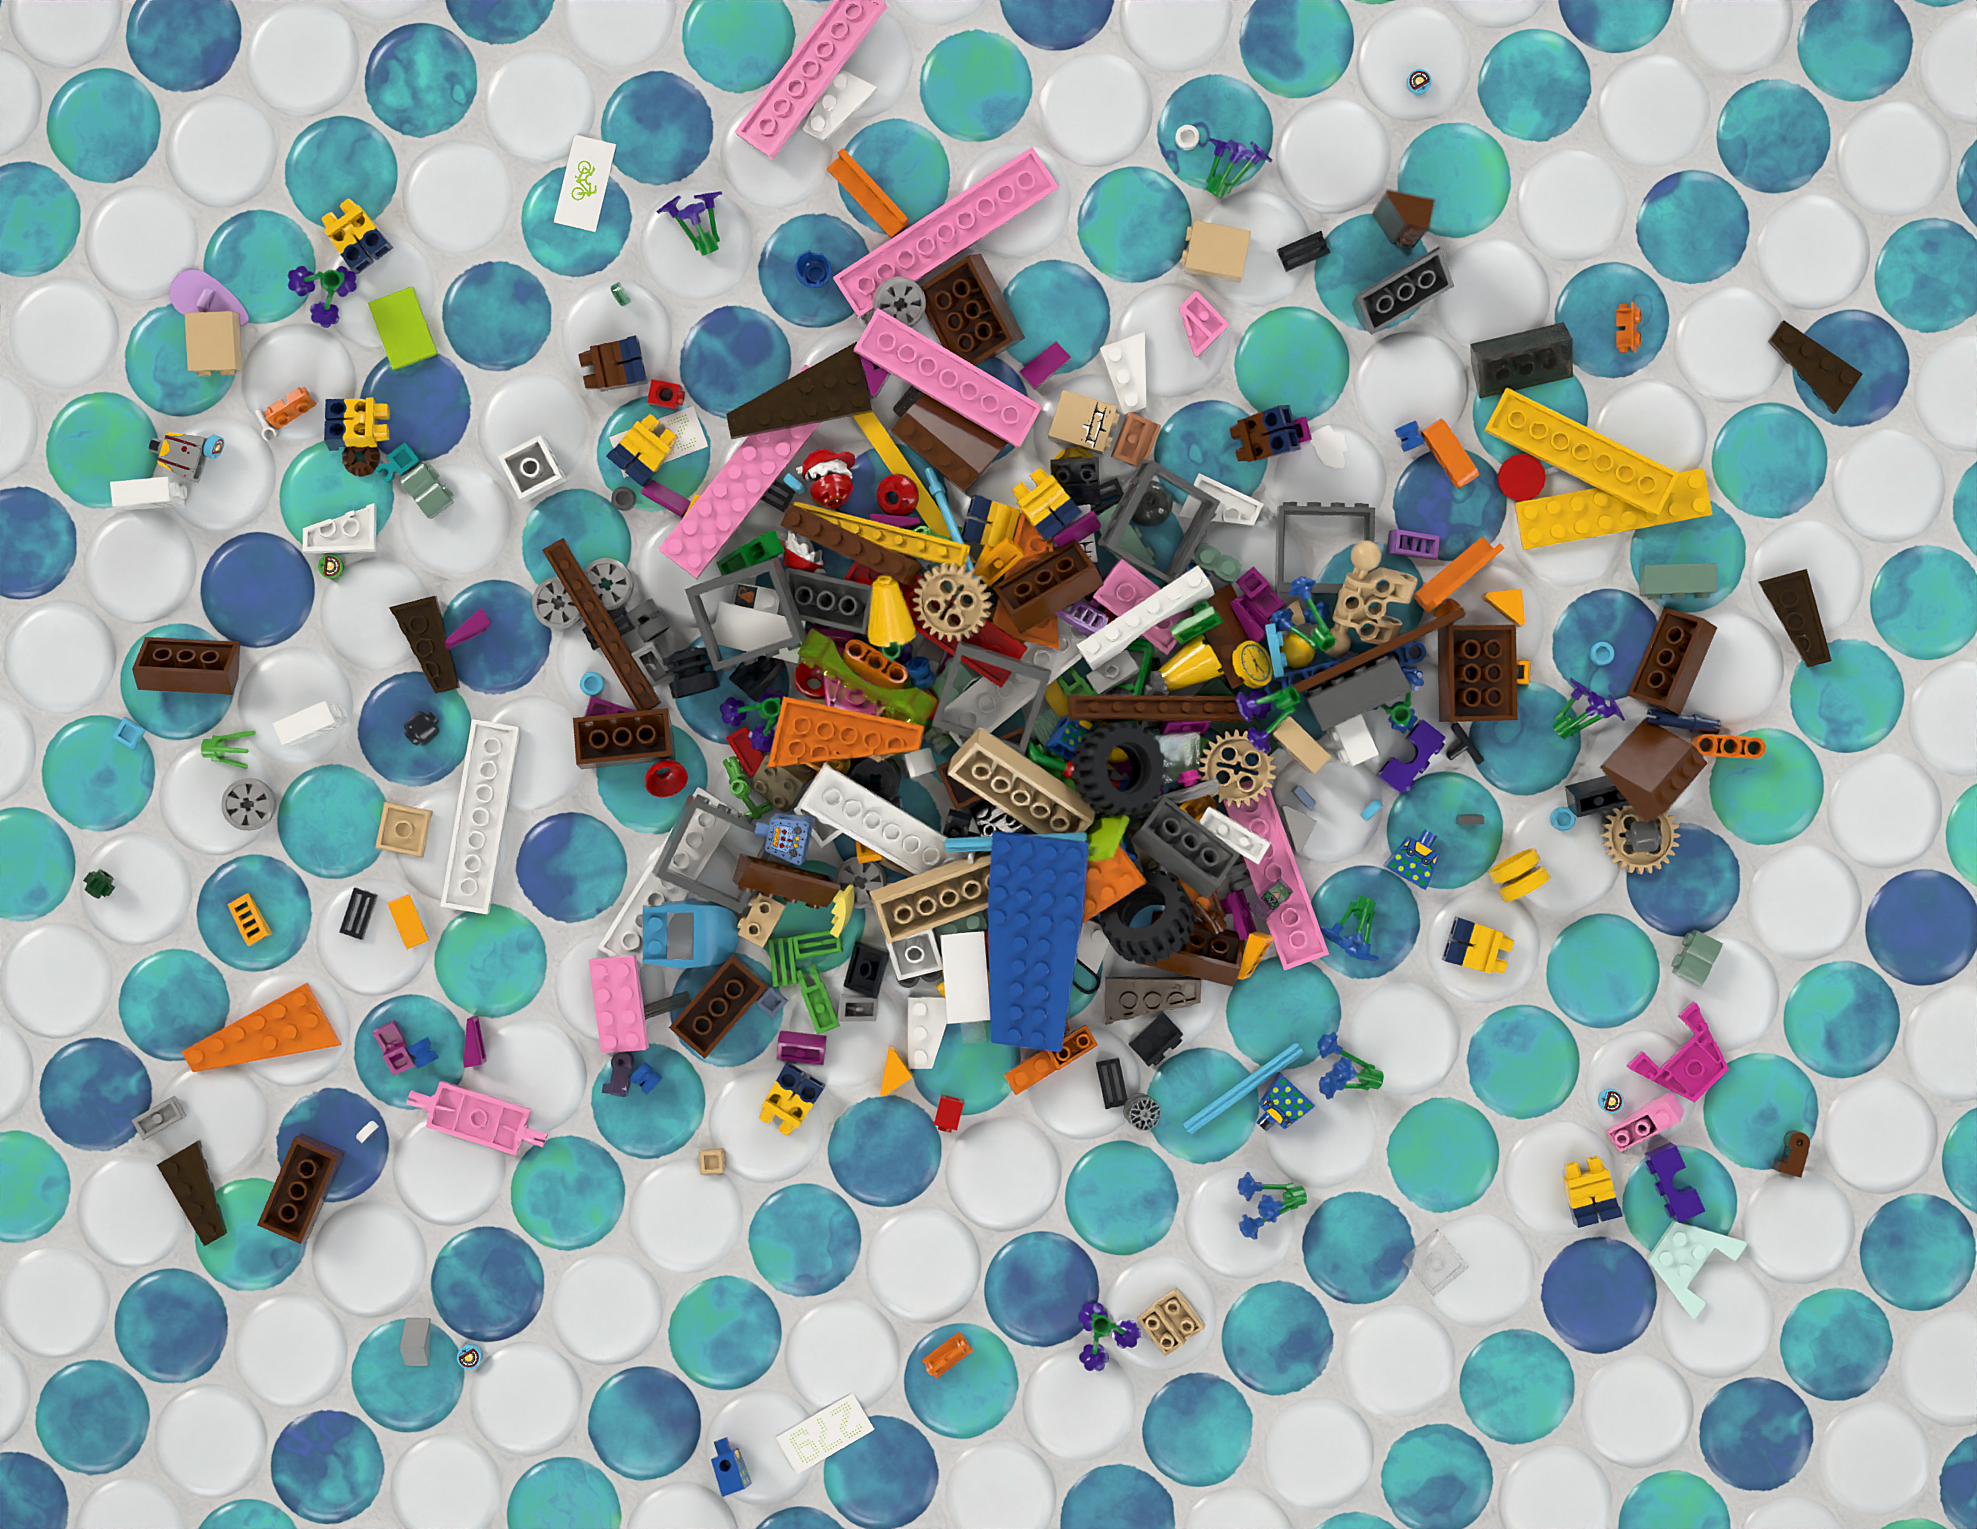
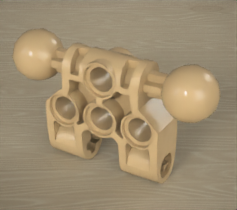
M1361 541L1355 544L1351 550V561L1355 567L1352 573H1347L1343 587L1338 593V601L1332 616L1335 625L1334 628L1329 629L1336 638V643L1333 647L1324 651L1331 657H1341L1350 649L1351 638L1347 633L1349 627L1356 629L1362 641L1377 645L1399 636L1402 622L1394 617L1384 615L1386 604L1389 601L1409 604L1415 591L1418 579L1410 574L1382 567L1367 574L1368 571L1376 568L1381 561L1380 548L1371 541ZM1386 580L1383 585L1376 586L1379 581ZM1349 597H1356L1354 601L1346 602ZM1372 602H1379L1375 607H1369ZM1364 624H1371L1368 628L1361 629Z

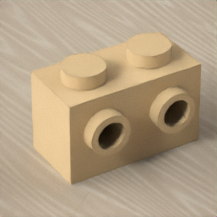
M760 892L759 895H753L748 905L751 910L748 916H742L737 928L740 929L738 935L764 948L787 904L775 897L763 896Z

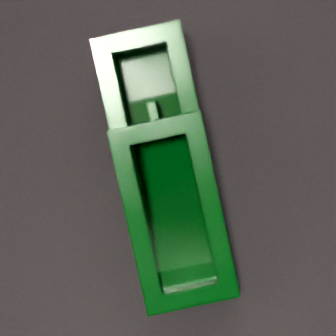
M775 530L758 536L748 544L740 546L716 564L723 576L774 559L785 552Z

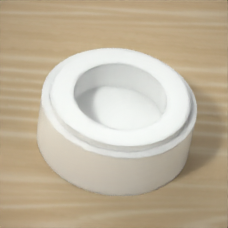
M1192 125L1181 126L1175 136L1177 146L1182 150H1192L1197 146L1199 141L1198 130Z
M370 1121L356 1135V1139L364 1143L379 1126L374 1121Z

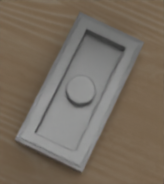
M1124 650L1087 674L1086 677L1097 694L1103 695L1139 672L1140 669L1128 651Z
M173 1096L132 1119V1122L142 1140H146L186 1117V1114L176 1096Z

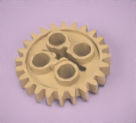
M956 562L951 564L950 569L947 563L942 564L941 570L938 566L932 568L933 573L927 571L924 574L926 579L921 578L918 581L922 587H917L914 590L920 595L913 598L914 602L919 603L914 608V611H921V615L917 620L924 619L926 621L923 629L930 626L932 628L930 635H933L936 631L939 632L940 640L945 635H947L949 642L953 640L954 635L958 641L963 639V634L970 638L972 631L975 633L980 631L978 625L984 626L986 624L982 617L990 615V612L985 609L991 607L992 603L985 601V599L989 598L991 593H984L983 591L988 584L980 585L979 581L982 579V576L974 578L975 569L967 573L965 564L960 569H957ZM944 580H948L953 584V591L945 588ZM960 585H964V589L954 601V606L949 609L942 620L940 617L950 604V599L956 595ZM964 594L971 595L974 603H966ZM932 600H936L940 603V610H936L932 607ZM951 614H957L961 619V623H954L951 619Z
M1235 730L1233 737L1226 731L1225 739L1217 735L1218 743L1214 744L1210 741L1211 751L1203 750L1207 758H1200L1199 760L1205 764V767L1199 768V772L1205 773V776L1201 777L1200 781L1216 779V775L1221 771L1229 774V782L1220 784L1221 790L1210 795L1211 798L1219 795V804L1226 799L1227 807H1230L1232 801H1236L1237 808H1240L1241 801L1250 806L1251 798L1255 802H1259L1258 794L1267 795L1263 788H1272V785L1267 782L1268 779L1276 778V776L1270 774V771L1277 769V766L1270 765L1275 756L1268 757V753L1254 748L1252 742L1247 738L1248 731H1245L1243 736H1239L1238 730ZM1226 748H1231L1235 751V758L1231 761H1226L1222 758V751ZM1248 754H1255L1258 757L1259 762L1256 766L1246 764L1245 757ZM1220 762L1235 766L1236 763H1241V768L1258 771V775L1246 772H1239V775H1235L1233 769L1218 767L1216 764ZM1243 777L1252 779L1253 787L1251 789L1245 790L1240 787L1239 782Z
M1631 804L1620 807L1621 809H1611L1614 813L1613 816L1605 815L1610 822L1609 824L1601 825L1607 829V832L1600 834V836L1607 838V841L1601 845L1609 846L1605 855H1614L1611 862L1616 863L1620 861L1618 868L1624 869L1627 866V871L1632 873L1636 867L1637 874H1642L1645 868L1648 873H1652V866L1656 869H1661V861L1669 863L1667 855L1675 856L1671 848L1679 847V844L1673 840L1680 837V834L1673 831L1679 825L1671 823L1675 819V815L1667 816L1670 809L1655 818L1657 825L1661 826L1662 844H1659L1658 849L1652 854L1649 852H1635L1633 849L1627 854L1623 850V845L1627 841L1626 837H1620L1619 834L1626 833L1627 829L1623 825L1625 818L1630 817L1633 822L1644 821Z

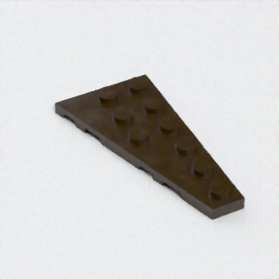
M857 341L727 413L726 418L731 439L872 412L861 356L853 351Z

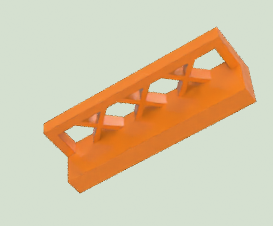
M842 148L838 152L839 157L827 167V170L890 239L894 238L909 224L907 216L847 151Z
M1482 536L1419 589L1413 597L1429 614L1504 549V546L1499 543L1493 548Z

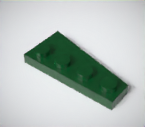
M1219 677L1211 679L1193 696L1235 695ZM1255 717L1251 722L1211 721L1209 725L1224 737L1226 731L1233 737L1235 730H1238L1239 736H1243L1244 732L1250 728L1260 731L1264 729ZM1271 736L1268 738L1272 743L1271 750L1267 754L1268 757L1280 747ZM1250 754L1251 756L1259 760L1255 754Z

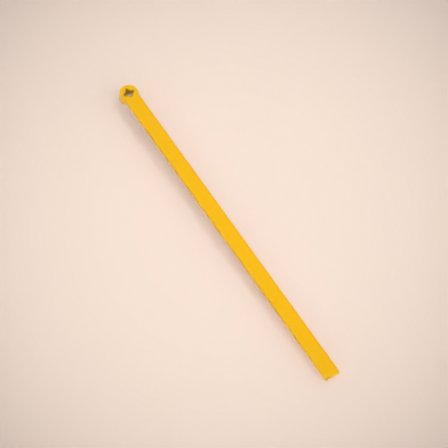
M873 411L853 416L892 474H904L914 481L919 492V502L916 510L927 526L935 534L951 538L940 509ZM969 553V557H970V559H971V562H972V563H975L974 559L972 558V556H971L970 553ZM996 607L987 610L990 612L989 617L992 621ZM1017 639V640L1020 641L1021 643H1025V642H1026V641ZM1054 680L1046 687L1044 697L1060 719L1069 714L1068 698L1057 681ZM1107 762L1106 769L1112 770V772L1115 771V769Z

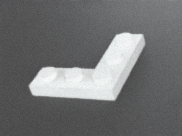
M1208 806L1199 821L1200 824L1235 851L1259 864L1271 844L1270 841Z

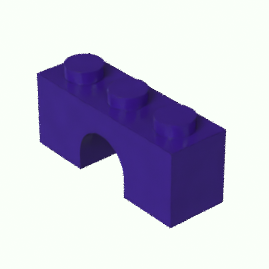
M1419 720L1414 729L1405 738L1415 748V756L1412 761L1403 764L1394 757H1390L1376 776L1397 793L1402 794L1403 791L1407 793L1416 781L1413 779L1418 772L1422 774L1430 765L1428 759L1432 754L1437 755L1445 745L1443 740L1446 737L1425 720Z
M1669 1142L1645 1153L1647 1159L1644 1162L1650 1175L1654 1174L1657 1181L1654 1183L1655 1189L1659 1196H1663L1666 1201L1664 1209L1669 1218H1673L1681 1223L1705 1212L1696 1189L1690 1185L1683 1189H1675L1673 1186L1674 1175L1686 1168L1676 1145Z

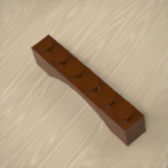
M789 504L780 525L910 586H913L922 566L919 562L793 504Z

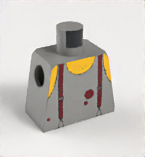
M167 432L164 441L152 438L149 444V451L159 454L158 465L187 480L199 483L207 458L203 452L207 438Z

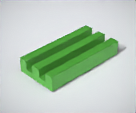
M832 929L793 935L796 960L843 952L840 935L838 938L798 944V940L831 935L830 931ZM832 943L837 944L835 948L800 953L799 950Z
M792 937L769 939L773 986L798 984ZM783 942H788L792 976L790 980L787 979ZM775 943H778L782 972L781 981L778 979Z

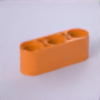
M1439 419L1421 431L1427 446L1456 488H1462L1479 476L1476 466L1443 419Z
M858 639L850 640L845 646L842 662L847 668L890 693H898L903 689L908 676V672L903 665L896 661H890L883 653ZM850 652H855L859 656H853ZM871 664H875V665H877L879 668H878V669H877V668H873V667H871L870 665H871ZM892 676H895V677L899 678L900 680H899V681H895V680H893L891 677H892Z
M1701 734L1693 737L1690 743L1702 756L1756 759L1762 757L1766 751V744L1757 737ZM1702 739H1706L1709 744L1708 749L1704 752L1700 748ZM1727 740L1732 743V750L1729 753L1724 750V743ZM1750 742H1754L1756 745V751L1753 754H1750L1747 748Z

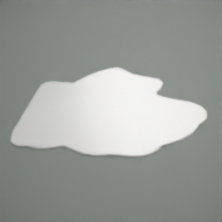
M1326 425L1311 433L1312 440L1310 442L1316 448V454L1322 463L1335 469L1343 468L1345 466L1343 452L1347 450L1345 436L1339 432H1333L1330 425Z

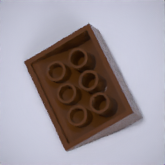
M981 254L968 255L920 287L926 299L925 314L942 346L974 366L991 359L1025 339Z
M925 393L909 408L891 430L892 434L964 494L968 492L1008 444V442Z
M1447 625L1437 629L1439 722L1518 720L1516 625Z
M1645 718L1605 760L1600 768L1647 823L1667 812L1708 763L1692 744L1659 725L1647 724Z

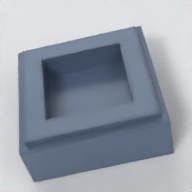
M1297 785L1291 790L1306 808L1310 809L1316 804V801L1302 786Z
M770 985L755 1004L773 1019L789 1000Z

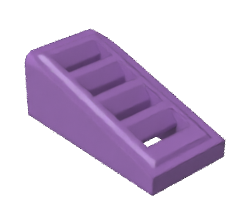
M1399 529L1390 530L1387 554L1437 560L1440 536ZM1410 538L1409 550H1406L1407 539ZM1417 539H1420L1419 552L1416 551ZM1427 540H1430L1429 553H1425Z
M1079 600L1071 604L1072 608L1069 613L1065 612L1066 608L1056 613L1058 617L1086 637H1090L1105 627L1109 620L1108 616ZM1076 610L1080 612L1077 617L1074 616ZM1085 616L1088 618L1086 622L1082 621Z

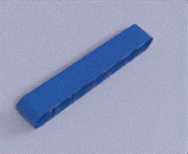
M1418 641L1409 642L1391 651L1396 655V660L1400 667L1418 663L1426 656L1425 646ZM1411 646H1416L1419 650V656L1416 659H1412L1408 654ZM1352 657L1285 673L1282 677L1275 678L1273 676L1271 681H1278L1281 685V691L1293 685L1292 678L1297 674L1306 679L1315 675L1318 669L1326 670ZM1330 679L1320 683L1321 686L1329 683ZM1270 682L1263 686V691L1268 696L1273 694L1269 690Z

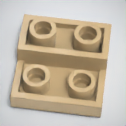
M1178 1288L1166 1294L1137 1317V1320L1165 1356L1184 1345L1187 1339L1205 1328V1323Z

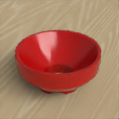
M844 474L824 476L815 481L810 487L813 501L831 509L841 507L842 504L847 502V499L853 492L852 480Z
M892 474L883 479L878 485L876 493L877 502L882 511L887 515L906 516L917 507L919 502L918 488L908 476ZM889 491L897 493L899 498L897 504H891L888 501L887 494Z
M807 658L796 667L794 673L795 686L805 697L811 699L825 698L822 658ZM810 679H817L820 681L821 687L812 689L808 686L807 682Z
M660 760V762L654 764L647 771L644 778L645 787L648 793L655 797L673 796L686 786L688 781L687 771L677 761ZM665 767L669 768L666 773L657 774L658 770Z

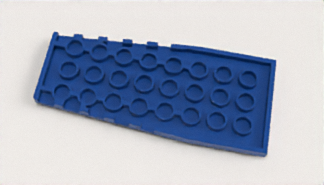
M994 831L992 833L988 896L990 1028L992 1043L1060 1052L1063 1049L1062 1044L1067 1025L1066 1019L1070 1006V994L1074 981V968L1078 956L1077 949L1084 918L1089 842Z

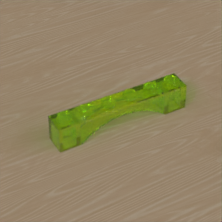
M814 629L810 630L797 653L802 657L800 662L812 669L814 665L823 669L821 674L831 680H834L835 677L844 681L842 686L853 692L856 689L864 693L863 698L874 704L878 700L885 704L883 709L896 716L899 712L906 716L904 721L907 723L925 726L938 703L937 699L918 688L905 690L887 689L863 680L843 662L833 640Z

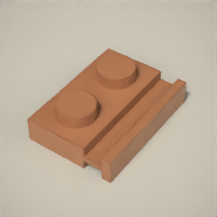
M1128 412L1111 457L1138 468L1142 459L1149 458L1161 425Z

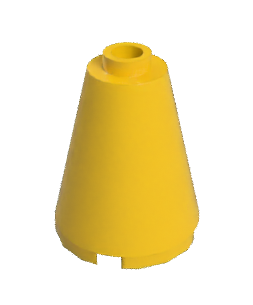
M890 576L879 577L872 587L867 636L869 642L876 646L888 647L890 646L889 642L895 641L898 642V645H901L915 637V626L899 585Z
M1202 634L1191 639L1158 670L1161 671V675L1164 677V683L1167 684L1168 692L1224 674V671L1220 669L1222 666L1210 645H1206L1203 641L1205 638Z

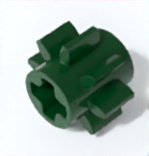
M101 869L97 872H89L83 880L87 883L84 889L88 894L97 899H100L101 896L109 897L115 889V886L112 885L114 878Z

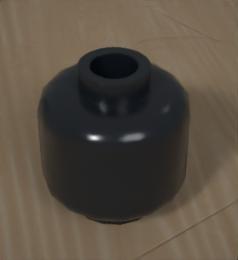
M418 711L404 724L405 732L403 734L415 746L419 744L426 746L439 734L440 730L437 726L439 720L430 711L427 714Z

